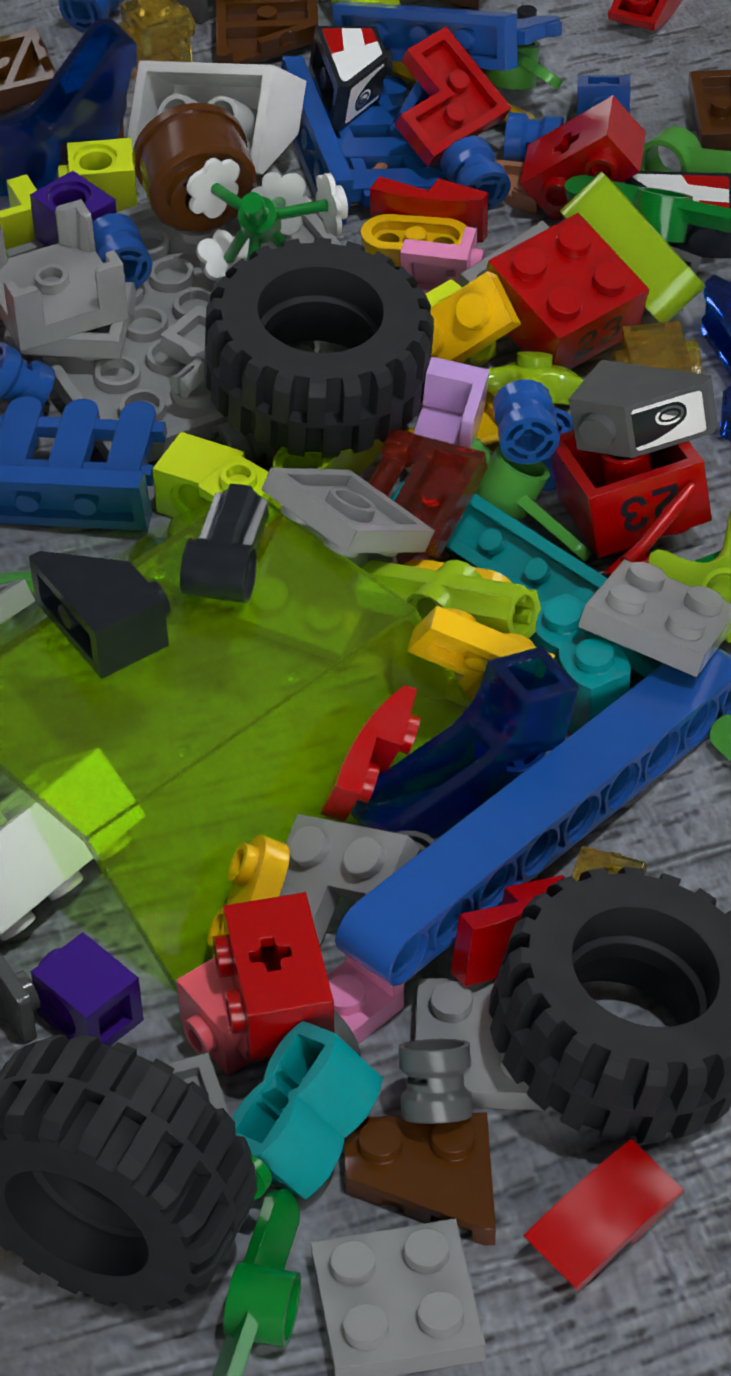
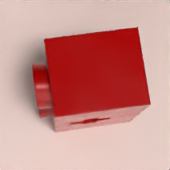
M612 95L527 145L520 185L554 221L563 216L560 210L569 202L565 196V182L568 179L578 175L596 177L602 171L611 181L622 183L638 174L641 169L646 132L615 96Z
M306 892L224 905V935L212 937L215 963L219 978L232 977L234 990L225 991L229 1026L232 1034L244 1032L250 1060L271 1057L284 1037L301 1021L335 1033L334 1000Z

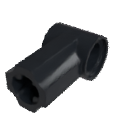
M229 484L228 488L223 492L215 493L199 538L190 537L184 548L180 569V588L183 595L240 603L249 602L256 579L257 549L269 517L268 500L257 495L251 486Z

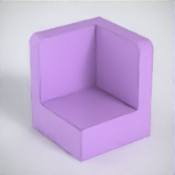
M431 357L426 372L423 405L412 436L411 445L414 449L465 461L469 460L485 409L490 370Z

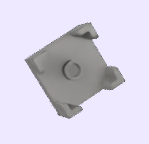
M82 199L59 205L55 209L58 244L7 258L3 229L0 226V318L20 352L129 319L123 263L114 250L106 252V263L101 261L95 250L92 217Z

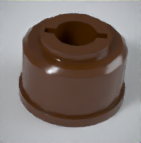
M189 103L170 108L153 118L142 129L135 141L132 153L133 167L140 184L146 192L151 209L163 224L178 231L203 232L219 228L238 217V211L228 204L223 213L217 218H208L203 212L195 214L189 208L192 196L187 192L188 180L195 172L201 170L210 158H217L221 162L226 159H232L239 165L240 171L235 183L239 187L237 196L241 199L257 186L255 166L247 149V140L242 126L234 115L219 106L208 103Z

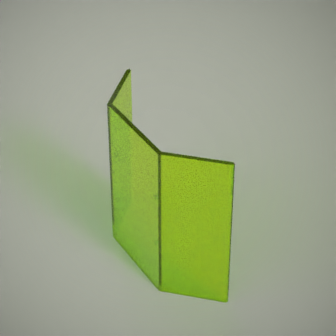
M269 501V517L257 549L256 579L253 593L248 603L189 596L181 593L180 569L185 545L190 537L199 538L212 502L177 515L111 558L113 560L130 561L148 582L155 580L164 590L171 606V615L166 617L169 639L168 647L101 679L39 606L19 617L16 626L0 635V771L85 843L176 992V980L213 959V947L209 946L207 942L208 931L217 911L227 903L233 883L228 880V868L238 846L243 842L249 844L259 834L286 843L297 814L342 822L320 814L327 791L362 727L373 713L401 687L407 685L417 689L411 714L421 717L411 751L408 755L398 752L390 767L467 738L471 739L474 751L380 784L377 791L372 794L369 802L365 803L358 800L346 821L342 823L393 833L405 831L477 778L483 770L481 766V742L488 731L453 671L407 652L412 631L422 621L416 608L348 558L326 547L323 540L301 524L284 516L280 509Z

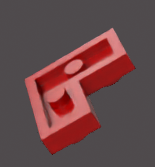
M447 27L442 28L407 49L401 59L402 63L430 97L402 113L395 123V127L427 167L441 159L445 150L454 142L464 137L478 136L504 120L512 109Z

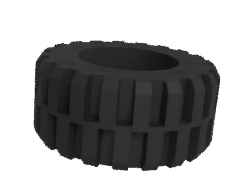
M299 238L286 240L276 249H271L267 245L255 250L249 256L248 262L242 258L225 272V277L223 276L216 283L210 294V303L206 307L204 377L206 388L211 392V400L217 410L224 417L228 416V422L244 436L248 433L254 434V440L258 444L272 450L277 445L287 448V452L290 455L305 457L306 452H321L322 458L338 457L341 451L352 449L354 454L369 450L374 446L375 440L379 439L384 443L399 433L401 426H406L420 411V403L423 401L426 372L431 360L434 333V318L430 314V302L423 290L417 287L418 283L403 267L396 270L395 263L391 258L378 251L374 255L367 253L363 245L347 241L346 246L332 244L331 238H315L314 243H300ZM301 341H324L349 349L332 353H316L299 350L288 346V344Z
M605 867L582 872L578 882L573 876H569L548 886L546 893L535 896L525 906L520 920L515 923L490 995L488 1012L493 1019L490 1026L493 1043L499 1053H505L502 1063L516 1084L524 1081L529 1086L527 1096L542 1110L545 1111L550 1106L561 1113L562 1123L580 1131L582 1125L599 1130V1138L620 1142L624 1135L636 1136L638 1144L658 1143L664 1141L667 1132H671L674 1139L683 1138L699 1132L703 1124L716 1122L729 1111L731 1106V910L723 913L715 906L717 903L715 897L701 888L694 893L680 886L681 879L662 873L658 879L645 876L644 869L632 867H623L619 870L618 874H608ZM594 981H610L638 988L663 1003L681 1025L651 1027L624 1020L600 1006L590 997L581 984Z
M66 1035L51 1036L28 1044L14 1052L10 1060L5 1063L0 1071V1246L6 1252L9 1250L14 1251L24 1259L22 1264L36 1274L45 1273L59 1281L57 1286L71 1293L77 1294L80 1291L91 1295L94 1298V1302L111 1307L118 1303L126 1304L131 1311L147 1312L154 1307H157L160 1311L175 1308L198 1297L207 1289L255 1203L254 1196L257 1192V1177L250 1147L244 1136H236L235 1122L224 1108L216 1109L208 1101L209 1094L194 1081L189 1084L173 1074L175 1068L157 1058L152 1062L137 1055V1049L119 1042L113 1046L101 1044L99 1037L86 1035L77 1036L70 1039V1041Z

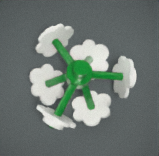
M210 158L204 167L195 172L188 180L187 192L192 196L189 208L195 214L203 212L208 218H217L223 213L227 204L238 211V220L241 228L236 236L232 237L225 230H217L213 234L212 239H203L196 248L197 257L206 264L204 273L211 280H219L223 276L225 277V272L242 258L248 262L249 256L255 250L261 248V243L272 241L279 248L280 244L286 241L282 234L292 235L300 230L303 221L302 216L319 213L320 217L323 218L326 233H332L333 236L342 234V220L348 217V200L345 191L341 185L336 186L331 173L317 176L318 191L316 192V201L312 202L307 196H304L306 183L300 175L289 173L281 177L276 172L265 174L262 178V186L252 189L250 193L241 199L237 196L239 187L235 183L240 168L232 159H226L221 162L217 158Z

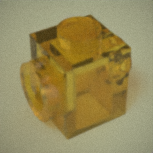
M132 0L120 4L122 22L114 26L113 35L117 52L127 68L135 67L138 70L139 61L192 62L191 36L195 35V24L192 14L186 6L181 7L176 0Z
M679 321L622 326L621 350L612 352V361L702 374L701 355L697 340L684 339Z

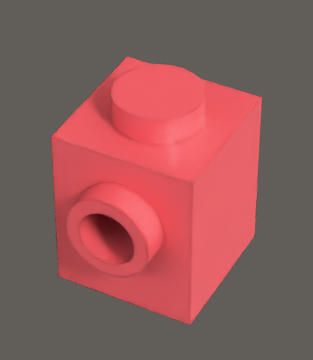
M215 957L176 980L180 1021L189 1044L198 1055L209 1052L211 1058L227 1076L249 1063H257L264 1060V1058L250 1060L244 1032L231 1033L226 1010L225 991L234 990L232 977L219 978Z

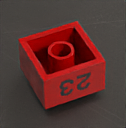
M579 213L488 260L486 272L488 271L498 276L521 322L520 326L507 333V335L523 352L532 351L552 354V365L568 369L576 367L637 333L650 290Z
M574 430L560 434L559 446L551 455L557 495L598 558L610 554L624 553L635 546L669 503L680 493L686 484L691 482L697 486L696 493L659 538L682 534L692 527L712 521L704 460L689 441L634 458L577 450Z

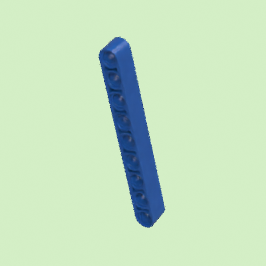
M718 648L697 677L667 664H662L358 900L348 910L337 929L336 947L392 986H399L409 980L455 942L459 914L500 906L505 887L530 882L710 736V730L714 722L724 715L731 714V654Z

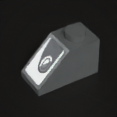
M600 360L569 398L577 450L634 458L713 434L718 428L711 375Z

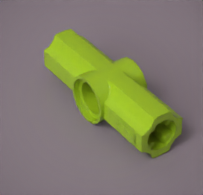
M371 559L359 570L358 585L354 591L359 611L368 612L372 616L410 622L413 628L436 606H440L445 609L454 608L471 614L476 619V622L502 633L519 634L529 639L536 631V621L541 610L537 590L527 589L524 585L484 579L475 568L460 560H449L438 570H431Z

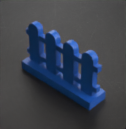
M351 1L332 4L333 26H376L384 47H389L391 50L392 61L402 62L401 59L407 49L444 27L450 30L480 69L502 71L518 68V45H528L536 40L562 35L560 17L551 15L517 19V14L510 12H487L469 9H446Z
M283 56L281 69L306 81L299 134L293 140V144L315 200L316 192L318 191L316 178L318 175L331 173L336 186L341 185L348 200V212L350 202H362L363 207H370V187L379 176L425 190H429L438 178L448 181L442 170L426 166L395 127V123H393L402 107L400 105L405 101L407 84L404 80L395 76L384 79L380 100L343 130L334 131L304 57ZM385 162L387 164L386 169H372L377 163ZM347 218L342 220V224H347Z
M23 396L14 399L8 404L5 415H0V523L148 531L152 509L147 486H153L152 468L154 465L147 464L153 442L165 443L167 435L166 423L157 421L154 406L145 401H136L126 405L121 411L119 420L100 419L98 406L90 399H77L70 402L64 408L62 417H44L41 403L34 397ZM39 437L55 438L48 460L32 459ZM96 440H112L106 463L90 462Z

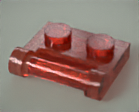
M391 431L381 447L383 457L368 483L388 497L403 469L415 464L394 502L435 530L426 551L417 553L439 558L488 468L486 454L483 451L405 431Z

